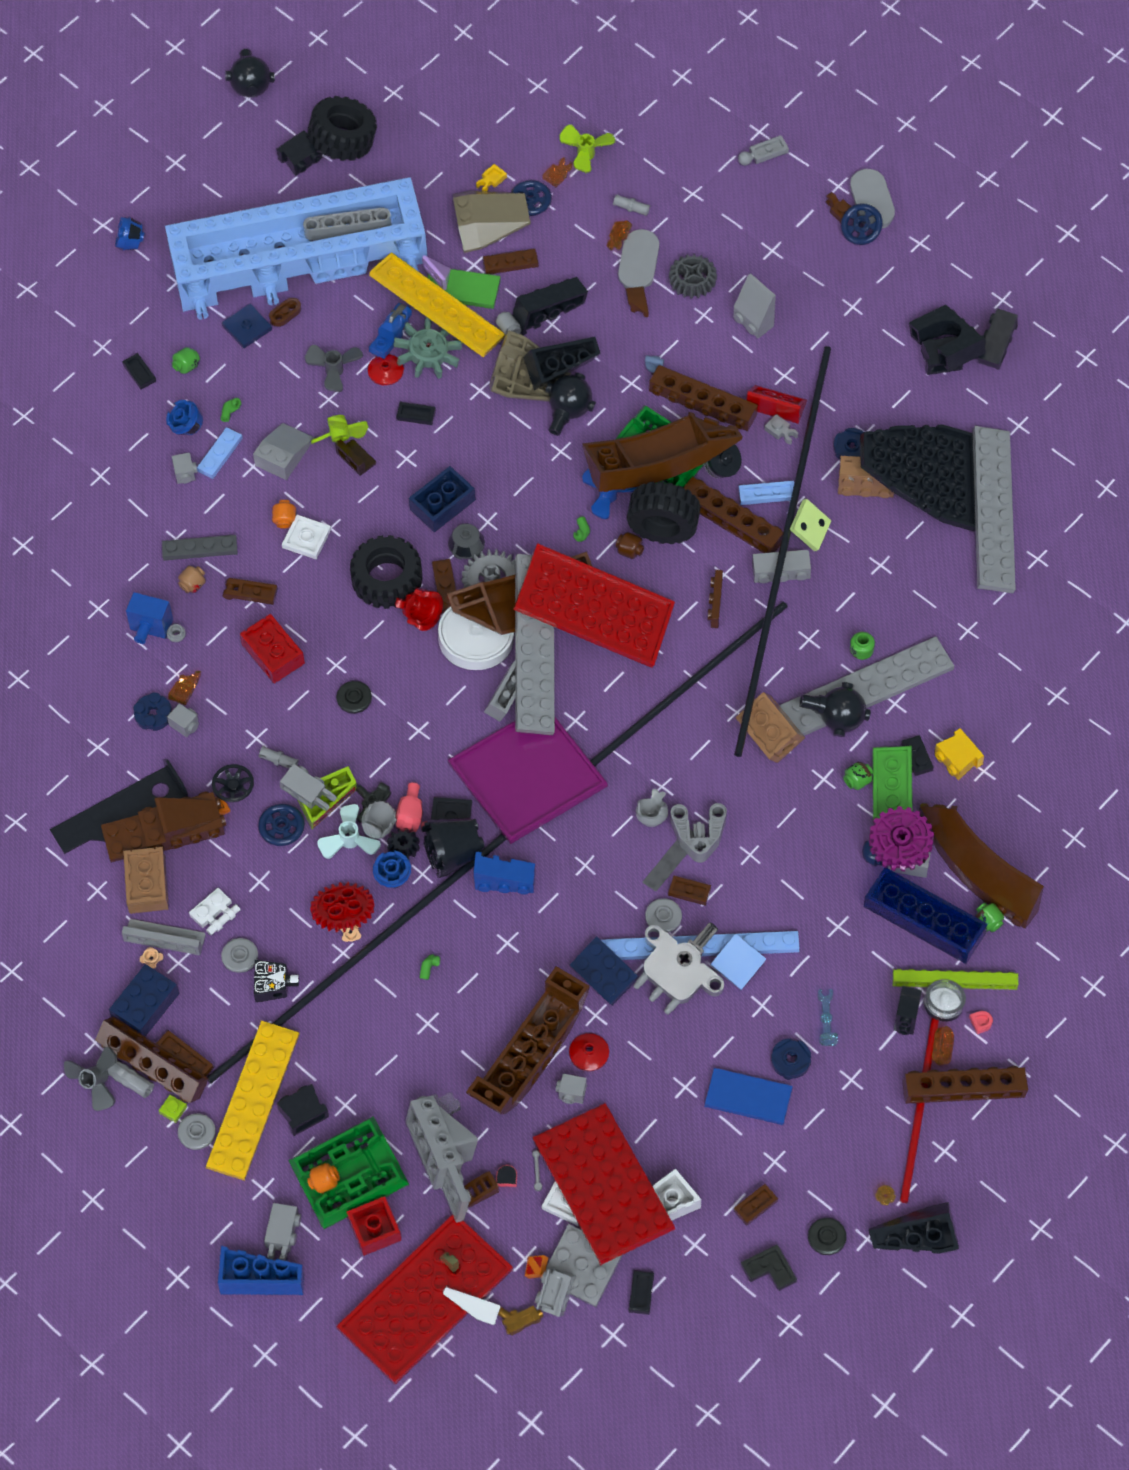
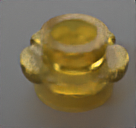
M884 1185L877 1189L878 1192L875 1194V1198L877 1201H880V1204L889 1205V1203L894 1202L896 1196L894 1195L893 1188Z

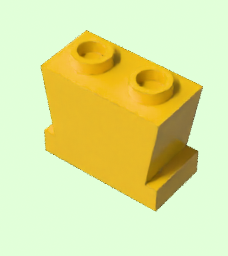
M961 728L954 732L953 737L937 743L935 747L936 759L939 762H943L949 774L955 776L958 781L973 766L977 769L983 765L984 755Z

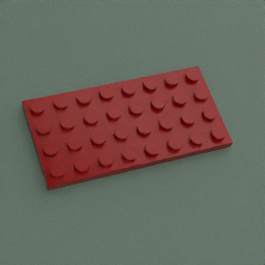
M537 543L513 610L653 668L675 601Z
M606 1103L532 1137L600 1265L675 1230L672 1220Z
M452 1214L336 1327L396 1385L468 1314V1312L443 1294L445 1288L447 1287L484 1299L513 1270V1266L464 1221L456 1222ZM445 1252L458 1259L459 1268L454 1273L440 1259V1256Z

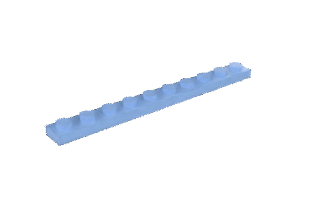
M798 931L736 934L760 954L799 952ZM735 934L714 935L703 947L704 953L701 957L718 956ZM698 935L673 936V938L677 941V944L687 943L690 939L694 941ZM650 937V939H652V940H656V939L659 938V937ZM645 938L602 940L621 960L647 959L654 951L646 943Z

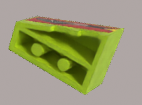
M349 766L320 778L324 781L325 788L337 797L335 801H330L325 796H321L320 799L330 806L328 811L323 810L316 804L310 809L298 800L311 829H314L356 791L357 783Z

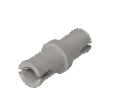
M616 194L613 202L614 206L628 209V212L634 211L645 216L648 215L650 205L638 202L634 198L628 199L619 196L618 194Z
M265 746L260 750L259 758L271 761L276 766L281 765L289 769L293 764L298 766V759L284 755L282 751L277 752Z

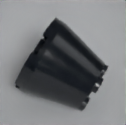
M433 819L421 822V831L425 832V842H423L432 870L437 869L438 871L436 873L438 878L445 877L474 860L476 852L482 853L485 844L483 838L478 836L477 830H479L476 819Z

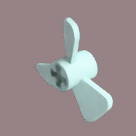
M352 804L341 808L340 815L343 823L339 826L338 835L323 837L318 840V848L324 858H332L343 846L345 848H354L358 845L370 855L375 854L380 849V841L359 835L358 826L355 823L359 812L358 805Z

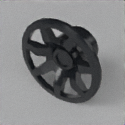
M237 764L226 765L220 768L212 779L213 792L219 799L226 802H238L245 799L254 787V778L251 772L246 767ZM238 768L235 776H232L228 769ZM242 770L245 771L249 777L240 779ZM225 771L227 779L225 780L217 777L220 773ZM216 782L224 785L219 791L216 789ZM250 782L249 789L246 790L243 784Z

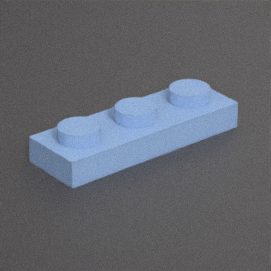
M226 427L198 465L197 471L214 479L243 439L242 435Z
M794 481L739 485L740 504L790 501Z

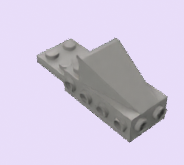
M434 1095L428 1097L421 1096L410 1102L405 1121L433 1189L442 1188L455 1221H464L471 1196L469 1191L464 1188L461 1167L464 1162L472 1161L478 1139L438 1106Z

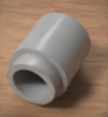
M502 312L497 316L496 324L505 336L508 330L520 334V324L510 312Z

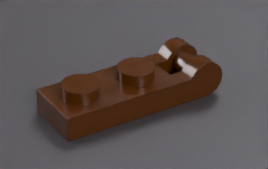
M228 578L225 584L227 587L223 591L222 596L228 600L239 599L274 605L278 587L273 584Z

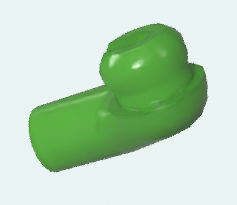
M234 398L224 403L221 421L229 422L231 413L240 408L241 400L239 398Z
M584 516L577 519L580 529L577 530V533L574 532L573 534L574 539L578 542L584 541L590 533L589 525Z
M431 954L423 960L420 979L429 980L431 967L440 965V956Z

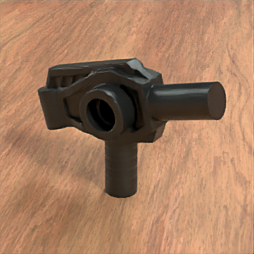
M381 782L377 789L371 793L367 792L362 785L356 788V791L364 798L361 803L363 810L356 819L358 822L362 823L363 813L369 804L379 800L386 802L391 795L388 785Z

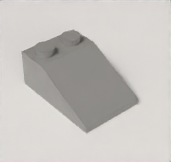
M750 273L734 305L733 317L735 321L739 324L741 323L750 334L760 338L774 327L776 295Z
M282 423L262 440L253 453L255 466L287 480L312 444L311 440L314 437Z

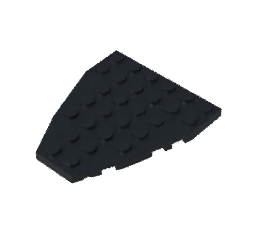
M938 424L936 427H929V425H923L922 427H915V425L892 426L886 430L877 429L874 432L867 431L860 435V463L863 470L890 491L940 522L973 532L976 530L973 433Z

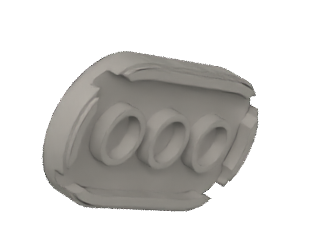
M863 169L856 172L850 182L855 205L865 203L874 206L882 216V229L888 227L894 219L895 209L885 178L881 173L873 169ZM858 211V215L865 216V211ZM874 216L869 217L871 224L876 222Z
M635 230L629 233L624 240L618 278L625 288L643 286L645 289V287L653 283L659 253V240L651 231Z

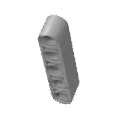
M375 208L309 217L303 223L304 234L309 240H320L391 226V213L387 208Z

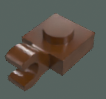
M831 192L826 195L828 199L825 202L831 207L830 213L841 223L843 215L851 206L844 199L839 202L837 196Z

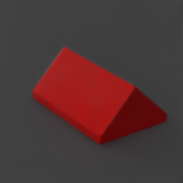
M757 385L753 386L747 393V401L758 405L757 412L773 417L778 415L784 420L798 424L807 403V399Z

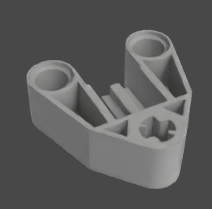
M715 803L710 807L709 837H705V824L697 822V824H693L694 838H690L688 810L684 805H674L670 812V822L680 847L695 862H705L720 844L727 818L726 807L721 803ZM717 813H718V814H721L722 816L716 817V816H714V814H717ZM676 815H682L683 817H682V818H677V817H675V816H676Z

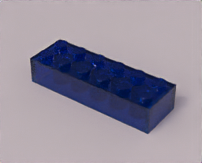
M885 867L864 899L863 907L964 964H967L986 935L987 923Z

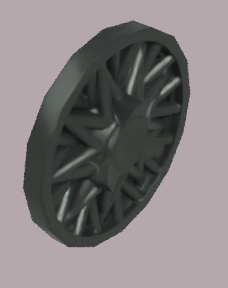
M350 681L339 688L336 699L338 706L343 711L356 714L363 712L369 707L372 694L366 684L360 681Z
M822 1218L811 1225L808 1232V1241L816 1252L822 1255H833L843 1249L847 1233L839 1221L833 1218Z

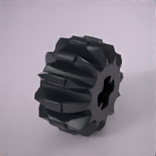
M408 828L404 832L398 829L397 834L392 832L391 838H388L387 850L388 852H401L408 859L409 856L415 858L416 852L420 850L418 845L420 840L416 837L414 831L409 833Z

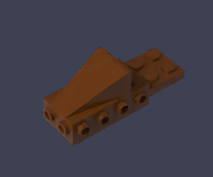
M202 792L198 796L191 798H154L157 807H146L138 812L136 816L101 825L111 863L123 860V851L130 850L132 852V850L156 849V847H163V851L199 843L203 840L217 838L225 835L223 827L227 826L224 815L219 814L218 809L222 808L219 797L215 798L213 792Z

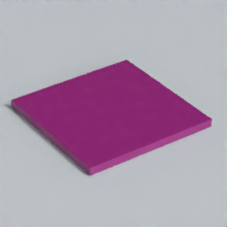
M555 716V733L553 735L515 732V721L448 759L449 765L510 844L608 787L606 780Z

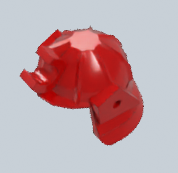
M416 588L414 592L406 595L405 600L396 598L395 605L396 608L403 609L404 616L408 618L407 623L415 625L420 631H427L438 622L443 610V599L438 592Z

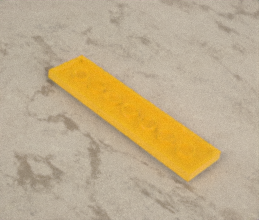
M392 252L370 271L369 276L482 357H485L505 336L498 328Z
M261 1021L206 1164V1169L245 1181L299 1038V1032Z

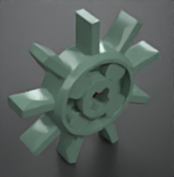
M428 317L425 319L424 329L416 331L408 322L405 323L404 331L411 338L410 340L395 338L394 347L408 349L407 353L398 356L397 363L399 366L412 360L417 364L415 367L416 378L421 375L425 367L433 368L435 375L439 379L442 378L440 364L443 362L456 368L458 367L459 359L448 354V351L461 350L462 342L460 340L448 342L445 337L450 333L444 329L440 332L431 329L432 323Z

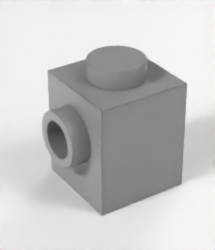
M190 452L172 456L177 484L195 481L194 473L198 472L196 462L191 461Z
M180 703L167 716L169 726L186 738L198 728L197 713L191 708L187 709Z
M563 1074L562 1080H558L556 1085V1092H559V1100L567 1104H583L587 1078Z

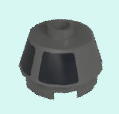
M471 524L457 526L448 540L449 550L459 560L470 558L474 560V554L479 557L485 545L484 536Z

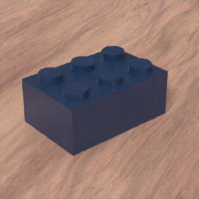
M449 466L409 497V507L435 533L476 500L475 488Z
M145 964L109 1008L110 1015L146 1037L179 995L178 986Z

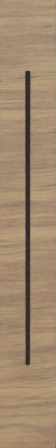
M829 346L824 347L734 753L737 757H741L743 753L791 534L789 529L796 512L831 352V347Z

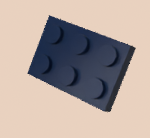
M597 936L570 964L612 1006L639 978Z

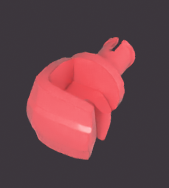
M412 782L408 784L407 795L401 797L396 809V828L401 829L402 832L406 828L409 829V833L416 832L422 822V801L418 799L420 785Z

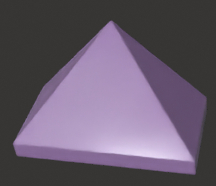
M423 256V268L443 290H446L451 269L427 256Z

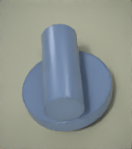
M646 355L645 366L648 371L655 372L658 365L664 366V359L658 356Z

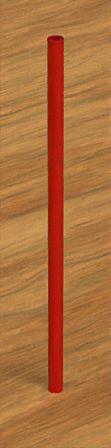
M931 1018L922 1072L931 1070L939 1021ZM921 1083L922 1087L928 1088L927 1084ZM925 1103L916 1104L900 1202L908 1203Z

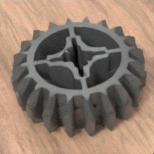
M694 253L691 257L688 254L685 258L680 256L679 261L675 260L674 265L670 267L669 283L672 285L673 291L677 290L678 295L683 293L684 298L690 296L692 299L693 296H697L699 299L701 294L706 296L707 292L711 293L712 288L715 287L717 280L716 267H714L713 262H709L708 257L703 259L702 255L696 257Z

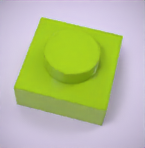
M169 1095L159 1109V1114L177 1123L187 1109V1104Z

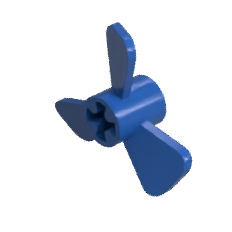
M588 468L584 472L582 480L585 484L596 488ZM637 487L599 492V498L591 507L592 513L602 519H608L610 516V503L617 499V493L633 492Z

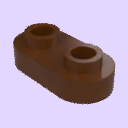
M288 298L270 312V323L276 327H281L301 312L300 301L296 298Z

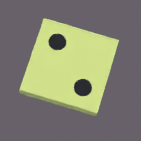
M804 499L789 530L813 551H817L822 544L831 520L808 499Z

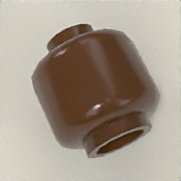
M630 532L620 534L616 541L615 547L617 552L629 559H634L637 555L641 556L644 551L642 538Z

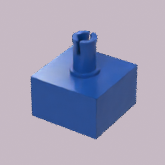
M133 592L126 609L130 630L137 631L134 641L139 644H145L148 634L166 639L167 630L173 622L169 601Z

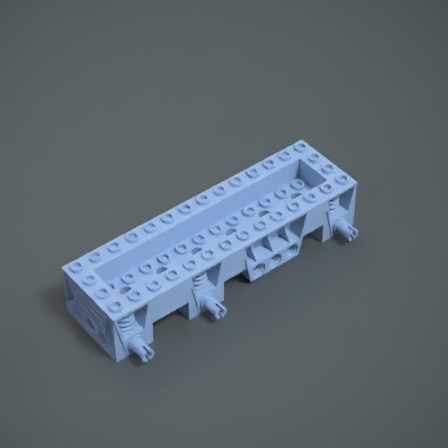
M411 177L165 226L183 312L196 309L197 318L201 320V313H203L204 319L208 317L206 307L218 305L216 292L251 285L253 298L266 295L267 303L273 305V299L276 305L279 303L277 293L288 291L287 278L310 274L315 283H322L366 274L370 261L384 259L391 252L419 272L417 265L423 264L422 257L427 256L425 230ZM375 208H387L391 213V226L312 242L304 234L303 223L309 217Z

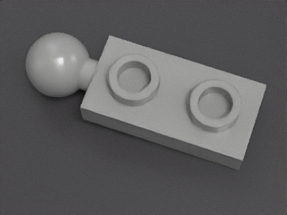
M778 136L751 146L749 148L750 153L747 151L741 152L738 156V161L746 166L754 159L756 164L788 153L789 148L783 137Z

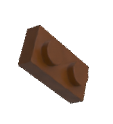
M673 876L668 896L706 906L711 885Z
M763 1184L734 1207L733 1211L747 1226L778 1202V1197L766 1184Z

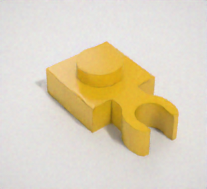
M493 164L482 174L483 179L477 181V189L480 186H484L482 191H487L491 185L494 188L507 178V173Z

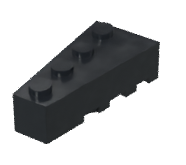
M577 277L566 279L560 283L551 284L548 287L517 297L512 315L520 324V335L524 336L527 334L526 330L532 327L534 329L541 327L540 323L547 319L550 321L556 319L561 312L567 313L585 304L588 291Z
M590 337L531 349L523 358L535 391L549 382L551 383L588 364L601 353L596 338Z

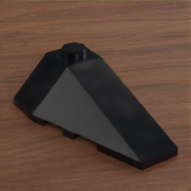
M949 1202L928 1206L869 1228L874 1249H910L913 1252L923 1250L938 1254L959 1249Z

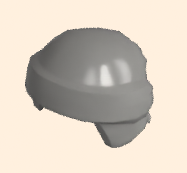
M652 789V798L638 800L636 817L643 825L656 827L666 820L668 805L662 800L666 795L665 792L659 793L658 790Z

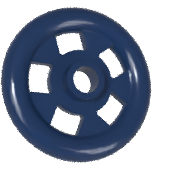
M523 181L517 184L511 191V193H525L529 216L543 213L551 204L552 195L549 188L539 181ZM534 187V190H527L526 188ZM543 192L544 196L539 197L538 193ZM540 202L541 205L536 208L534 205Z
M865 203L850 207L841 220L843 236L849 242L856 245H865L874 241L881 233L883 226L882 216L878 209ZM865 211V216H858L857 212ZM874 216L876 222L871 224L869 217ZM849 219H854L853 226H848ZM860 223H865L864 227H859ZM871 228L873 232L869 236H866L865 232H867ZM854 230L860 233L858 238L852 235Z
M276 804L269 807L262 813L258 823L259 833L262 838L275 846H286L294 843L301 837L305 827L301 812L288 804ZM279 812L280 816L273 819L272 814ZM289 813L295 817L292 821L286 817ZM272 823L273 830L267 831L266 824ZM280 824H284V825H285L284 827H281V828L278 827ZM291 826L296 828L293 834L289 833ZM275 834L284 835L283 838H275Z

